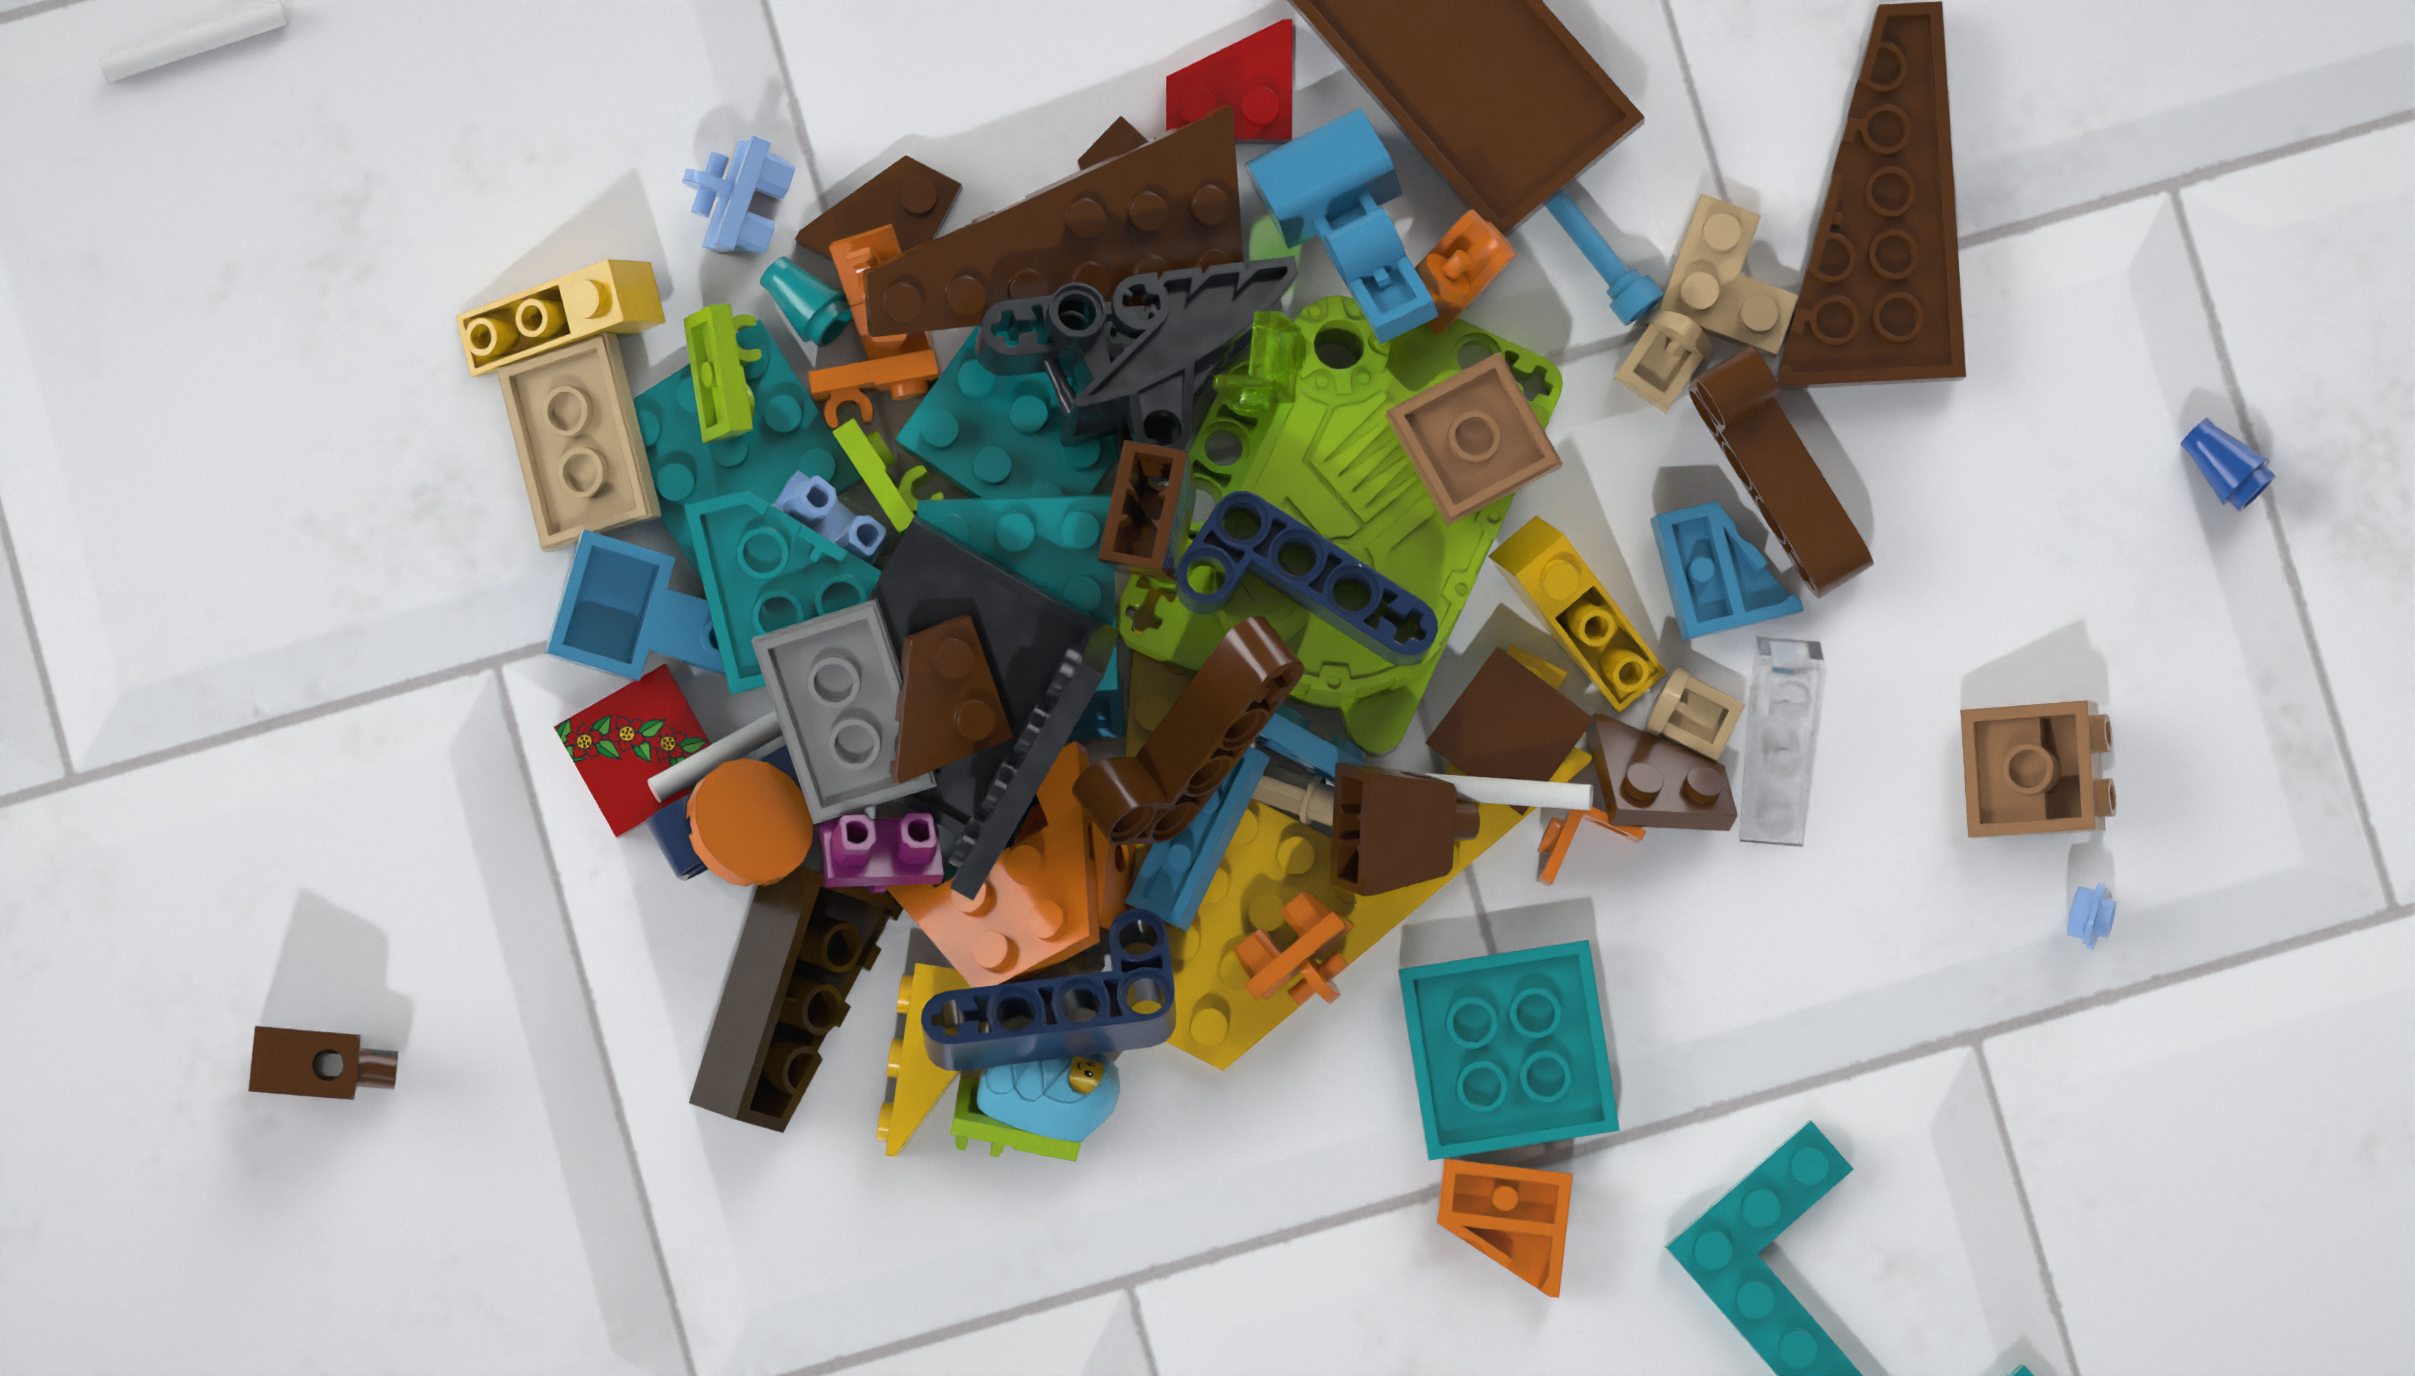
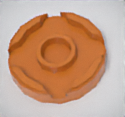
M748 758L724 762L696 784L688 800L686 819L690 817L692 833L689 837L695 853L711 872L731 884L745 887L750 884H765L763 886L776 884L803 863L812 844L813 821L803 792L789 775L768 762Z

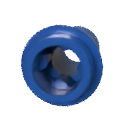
M2205 418L2194 427L2180 443L2190 454L2221 503L2225 505L2230 502L2239 512L2250 505L2276 477L2266 466L2269 459L2215 426L2208 418Z

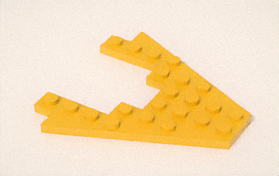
M1143 579L1140 580L1137 587L1149 589V595L1143 608L1139 612L1135 611L1134 633L1140 635L1143 634L1147 627L1155 629L1160 627L1161 624L1153 619L1155 606L1160 596L1163 595L1169 602H1173L1176 594H1167L1155 590ZM1513 644L1509 645L1506 651L1507 654L1554 689L1559 690L1567 674L1566 671ZM1134 649L1132 653L1126 757L1136 756L1195 677ZM1574 747L1548 782L1567 783L1589 764L1592 755ZM1451 762L1445 772V775L1468 776ZM1251 798L1188 932L1164 922L1168 935L1176 999V1028L1171 1037L1165 1042L1224 1071L1300 1007L1293 1001L1287 991L1304 978L1300 972L1269 999L1265 1000L1261 997L1255 1000L1244 986L1250 980V977L1241 966L1234 952L1235 947L1258 929H1265L1281 951L1284 952L1300 937L1281 915L1280 911L1300 893L1310 891L1324 902L1331 911H1344L1356 926L1319 956L1316 961L1319 964L1337 950L1350 965L1537 807L1530 806L1522 816L1506 804L1471 802L1477 808L1480 816L1479 833L1473 840L1454 841L1453 868L1447 876L1374 896H1361L1329 884L1332 838ZM1153 843L1136 844L1131 888ZM1129 905V909H1128V910L1136 909V908H1134V907H1132V906ZM1136 942L1130 944L1124 950L1132 955H1142L1151 951L1153 947L1147 943ZM1144 1000L1135 1004L1132 1009L1140 1014H1150L1156 1012L1162 1006L1154 1001Z

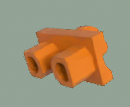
M1474 209L1466 212L1414 268L1434 301L1438 317L1427 323L1437 336L1444 333L1517 256L1512 250L1511 243L1491 222H1485Z
M1303 891L1280 911L1281 915L1300 937L1289 948L1282 952L1265 929H1258L1234 948L1241 966L1250 977V980L1244 986L1255 1000L1261 997L1265 1000L1269 999L1300 972L1304 978L1287 991L1298 1006L1316 992L1329 1004H1332L1341 996L1339 989L1332 979L1349 965L1345 958L1336 950L1320 964L1316 959L1356 926L1344 911H1331L1312 892Z

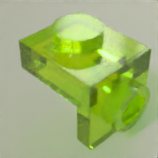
M1254 311L1248 375H1214L1213 389L1231 400L1233 408L1246 412H1268L1271 410V403H1294L1297 371L1303 369L1306 361V342L1304 335L1301 333L1302 328L1279 311Z

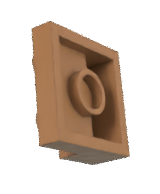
M2085 700L1960 710L1969 838L2106 831L2105 817L2115 816L2117 806L2114 781L2112 778L2102 779L2101 753H2108L2112 750V727L2108 714L2098 715L2097 703Z

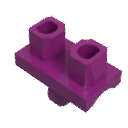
M907 813L904 818L869 819L866 815H842L840 820L821 822L819 833L824 854L826 887L868 886L870 893L873 894L885 893L887 885L941 884L944 872L938 825L933 821V816L930 813Z

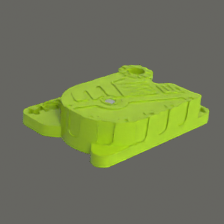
M1343 295L1326 296L1305 307L1292 324L1286 348L1240 363L1233 367L1225 376L1189 452L1195 489L1203 490L1211 495L1215 507L1226 495L1235 491H1249L1259 495L1424 601L1434 611L1438 620V632L1428 655L1421 662L1411 666H1397L1389 663L1249 572L1230 601L1221 610L1212 614H1197L1189 611L1179 601L1176 594V582L1131 574L1116 608V629L1120 630L1118 635L1120 640L1138 652L1188 675L1195 676L1224 636L1234 626L1249 617L1263 616L1304 665L1301 679L1286 699L1316 708L1338 709L1349 741L1362 749L1367 754L1366 756L1373 758L1383 757L1395 751L1409 727L1516 492L1447 528L1384 416L1386 410L1461 372L1462 370L1457 360L1458 353L1468 345H1479L1487 349L1490 355L1500 351L1504 360L1507 358L1514 361L1515 363L1510 371L1513 376L1521 380H1528L1532 373H1537L1544 377L1542 388L1550 392L1549 396L1538 394L1534 401H1527L1545 431L1561 395L1563 382L1560 371L1547 358L1459 318L1439 336L1430 329L1426 322L1380 344L1354 298ZM1330 343L1344 345L1352 351L1357 363L1346 369L1330 368L1319 360L1315 349ZM1252 377L1263 382L1268 391V399L1264 405L1257 409L1249 410L1236 404L1231 390L1238 380ZM1518 383L1522 392H1524V386ZM1219 433H1226L1235 437L1242 449L1240 458L1233 464L1226 466L1217 465L1212 462L1205 451V444L1210 437ZM1243 512L1233 513L1223 521L1225 531L1237 540L1250 539L1259 532L1256 520L1251 515ZM1206 520L1203 522L1191 521L1185 552ZM1288 548L1278 555L1281 568L1291 575H1304L1314 567L1311 556L1303 549ZM1210 566L1194 568L1187 576L1189 585L1201 594H1212L1218 591L1224 584L1221 574ZM1143 579L1155 590L1167 594H1176L1173 602H1169L1163 595L1160 596L1155 606L1153 617L1155 621L1161 624L1158 629L1147 627L1143 634L1140 635L1132 631L1133 620L1125 614L1129 609L1139 612L1143 608L1149 595V589L1137 587L1140 580ZM1343 583L1333 590L1336 603L1345 610L1358 611L1368 604L1367 593L1360 585ZM1383 600L1380 601L1374 619L1368 624L1374 629L1377 628L1380 618H1384L1388 603ZM1407 620L1401 627L1395 625L1397 631L1394 639L1398 643L1405 645L1410 638L1417 639L1415 633L1418 625L1415 622Z

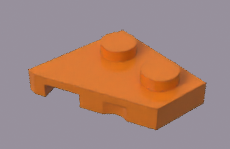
M1443 1158L1436 1223L1547 1296L1559 1298L1573 1174Z

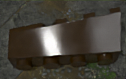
M801 866L795 868L776 884L757 886L689 1103L781 1133H784L823 1060L818 1050L827 1033L834 1026L841 1027L851 1008L845 1000L861 970L870 972L882 949L876 945V942L888 919L897 921L904 909L893 896L884 893L872 894L869 888L863 886L826 887L824 873Z

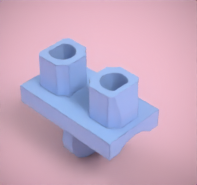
M751 136L749 141L739 140L725 180L722 177L729 158L716 152H711L705 172L686 169L682 183L698 191L691 209L692 213L708 218L715 197L718 198L702 244L703 248L716 253L736 250L763 254L768 250L775 230V222L748 212L754 191L778 200L783 199L789 190L795 172V166L779 156L768 152L771 142L756 136Z
M798 470L790 477L783 491L773 504L778 509L870 565L874 564L889 541L885 538L886 528L870 515H855L838 501L836 489L818 475L808 478Z

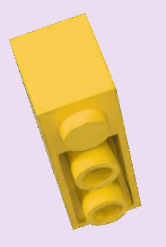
M607 259L456 316L471 377L497 372L496 368L603 332L616 333L617 339L620 340L666 323L651 262Z
M1535 515L1488 555L1489 559L1520 600L1616 712L1620 713L1667 673L1566 536Z
M915 963L913 976L902 974L896 1012L907 1014L903 1040L892 1038L886 1076L897 1078L894 1103L882 1102L876 1140L887 1142L885 1154L887 1156L896 1157L901 1154L961 1072L947 1071L939 1068L928 1058L921 1026L922 1010L927 1001L936 994L972 988L956 969ZM980 1022L981 1033H986L987 1022ZM958 1027L946 1029V1035L953 1036L959 1034Z

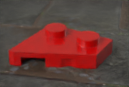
M1283 19L1166 76V131L1183 127L1207 116L1206 113L1228 104L1233 107L1235 144H1285L1292 141V19Z

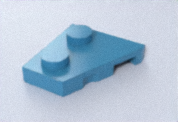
M1717 501L1659 514L1650 519L1682 642L1795 615L1804 611L1801 600L1794 592L1788 594L1765 567L1768 561L1752 543L1743 540L1739 536L1736 524Z

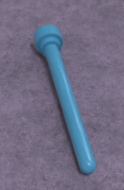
M1565 190L1545 205L1609 285L1610 288L1606 292L1612 299L1609 307L1624 326H1628L1638 320L1664 297L1665 294L1650 275L1642 277L1637 269L1628 270Z

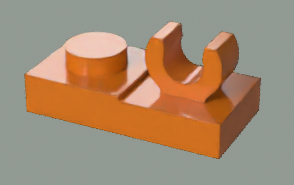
M892 224L832 242L829 249L868 360L931 348L933 340L930 331L871 337L868 334L862 270L902 253Z
M934 349L810 371L808 376L815 401L817 403L827 401L824 410L825 420L830 429L834 431L840 427L838 412L843 405L848 403L858 405L861 408L864 425H872L874 422V409L870 400L864 394L877 391L879 394L891 392L892 400L894 401L923 397L929 392L928 385L935 384L940 377V371Z

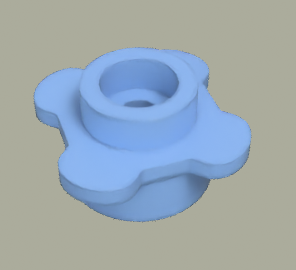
M2098 882L2096 889L2079 886L2069 915L2067 935L2083 939V944H2087L2086 948L2094 949L2098 936L2103 938L2109 937L2115 917L2117 902L2107 899L2108 888H2105L2104 883Z

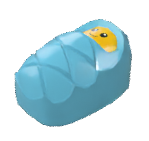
M1100 1053L982 1068L976 1103L985 1115L1009 1126L1048 1138L1083 1142L1089 1134L1113 1114L1120 1094L1119 1070L1106 1055Z

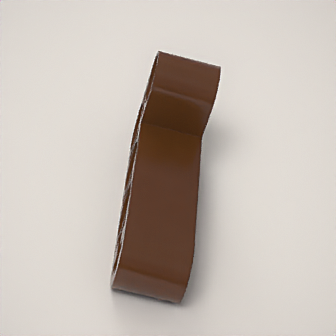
M1748 346L1695 378L1689 386L1688 392L1696 410L1812 594L1817 598H1821L1872 567L1874 562L1864 540L1777 403L1776 399L1780 395L1779 386L1770 368L1754 347Z
M1258 615L1241 621L1224 636L1136 756L1110 757L1092 764L1076 779L1072 787L1073 796L1110 844L1161 843L1176 837L1193 822L1297 685L1304 672L1303 663L1265 617Z

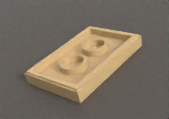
M603 332L496 368L543 552H553L577 544L580 531L583 529L607 535L662 517L616 333Z

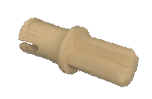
M1267 764L1252 799L1300 815V821L1303 824L1308 825L1314 820L1332 827L1334 786L1326 784L1324 776L1318 774L1311 779Z

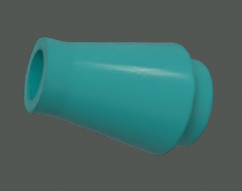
M785 256L776 259L760 278V285L769 292L803 342L813 341L818 347H825L846 329L853 317L850 307L846 304V294L794 265Z

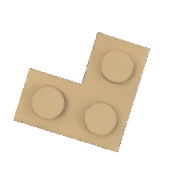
M1701 194L1658 310H1668L1685 315L1694 320L1709 335L1745 348L1752 346L1758 353L1775 359L1779 353L1799 296L1740 274L1761 215Z

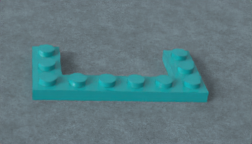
M1811 1120L1804 1123L1664 1247L1776 1376H1863L1758 1255L1761 1250L1854 1170ZM2020 1364L2007 1376L2034 1375L2025 1365Z

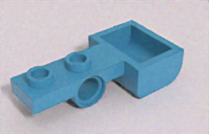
M1360 108L1245 163L1252 187L1288 250L1318 236L1380 344L1438 317L1434 301L1408 259L1391 219L1383 207L1378 208V206L1403 194L1393 162Z
M581 530L544 654L630 681H640L649 651L679 660L697 668L725 675L707 600L668 589L676 557L588 530Z

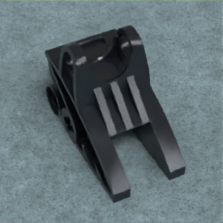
M1295 256L1255 260L1248 269L1245 262L1209 266L1204 274H1202L1201 267L1165 271L1159 280L1157 272L1138 274L1124 279L1117 286L1111 302H1105L1103 296L1094 287L1076 282L1061 286L1053 295L1003 301L994 304L986 311L976 338L975 354L983 368L997 376L1047 373L1056 392L1055 396L1067 419L1059 439L1060 444L1064 447L1113 435L1118 465L1125 440L1184 451L1192 433L1193 404L1211 381L1248 351L1277 318L1282 308L1281 298L1293 285L1298 275ZM1132 294H1141L1143 302L1152 305L1145 313L1144 305L1124 308L1122 304L1128 306ZM1007 331L1009 340L1017 341L1016 346H1007L1004 337L996 336L997 332ZM1119 331L1121 334L1136 340L1125 350L1122 343H1112L1110 337L1116 338ZM1075 376L1082 390L1078 395H1076L1073 387L1070 386L1068 378ZM1149 477L1150 480L1160 485H1164L1169 481L1162 477Z

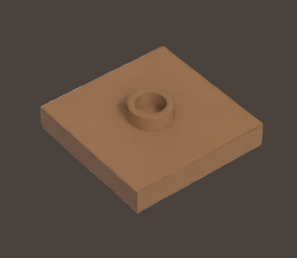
M1500 351L1386 410L1384 415L1447 528L1556 471L1563 464Z

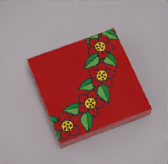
M666 664L642 676L640 681L631 682L554 726L611 830L618 839L645 824V820L660 809L691 794L698 783L696 782L659 802L652 793L647 780L712 745Z

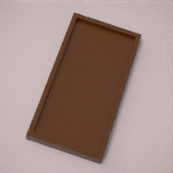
M1287 0L1469 210L1474 209L1485 222H1491L1505 238L1644 124V115L1542 0Z

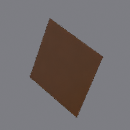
M1497 646L1425 744L1468 776L1548 782L1595 718ZM1508 805L1522 816L1530 807Z

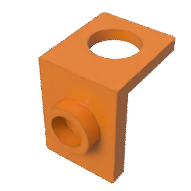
M1592 807L1591 810L1568 809L1563 821L1552 816L1537 849L1538 852L1547 855L1537 882L1546 886L1553 884L1581 818L1634 842L1643 840L1646 830L1633 826L1610 825L1607 813L1595 807Z

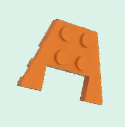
M1076 741L1061 749L1036 792L1048 822L1047 827L1003 850L973 901L950 888L953 879L942 885H887V890L972 988L1028 981L1100 942L1095 861L1090 859L1088 826L1093 824V821L1072 794V787L1076 779L1084 770L1090 767L1089 755L1086 748Z

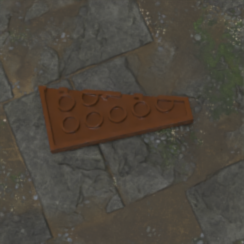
M1942 1L1879 4L1875 10L1800 287L1799 298L1794 309L1777 372L1776 382L1780 390L1962 381L1966 377Z
M1225 104L1206 113L1207 116L1178 129L1173 128L1153 137L1154 140L1119 156L1113 155L1025 196V199L997 212L991 211L971 220V224L936 240L932 238L862 270L868 334L871 337L980 326L986 311L994 304L1007 300L1053 295L1061 286L1072 282L1085 283L1094 287L1103 296L1105 302H1111L1117 286L1124 279L1134 275L1157 272L1159 280L1165 271L1201 267L1202 274H1204L1209 266L1244 262L1233 107ZM1132 294L1129 305H1122L1124 308L1143 305L1144 307H1150L1152 304L1144 303L1141 294Z

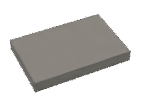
M877 598L756 636L751 640L813 824L938 785L939 781L935 770L901 784L893 782L889 773L890 761H895L899 722L895 721L897 697L903 688L904 676Z

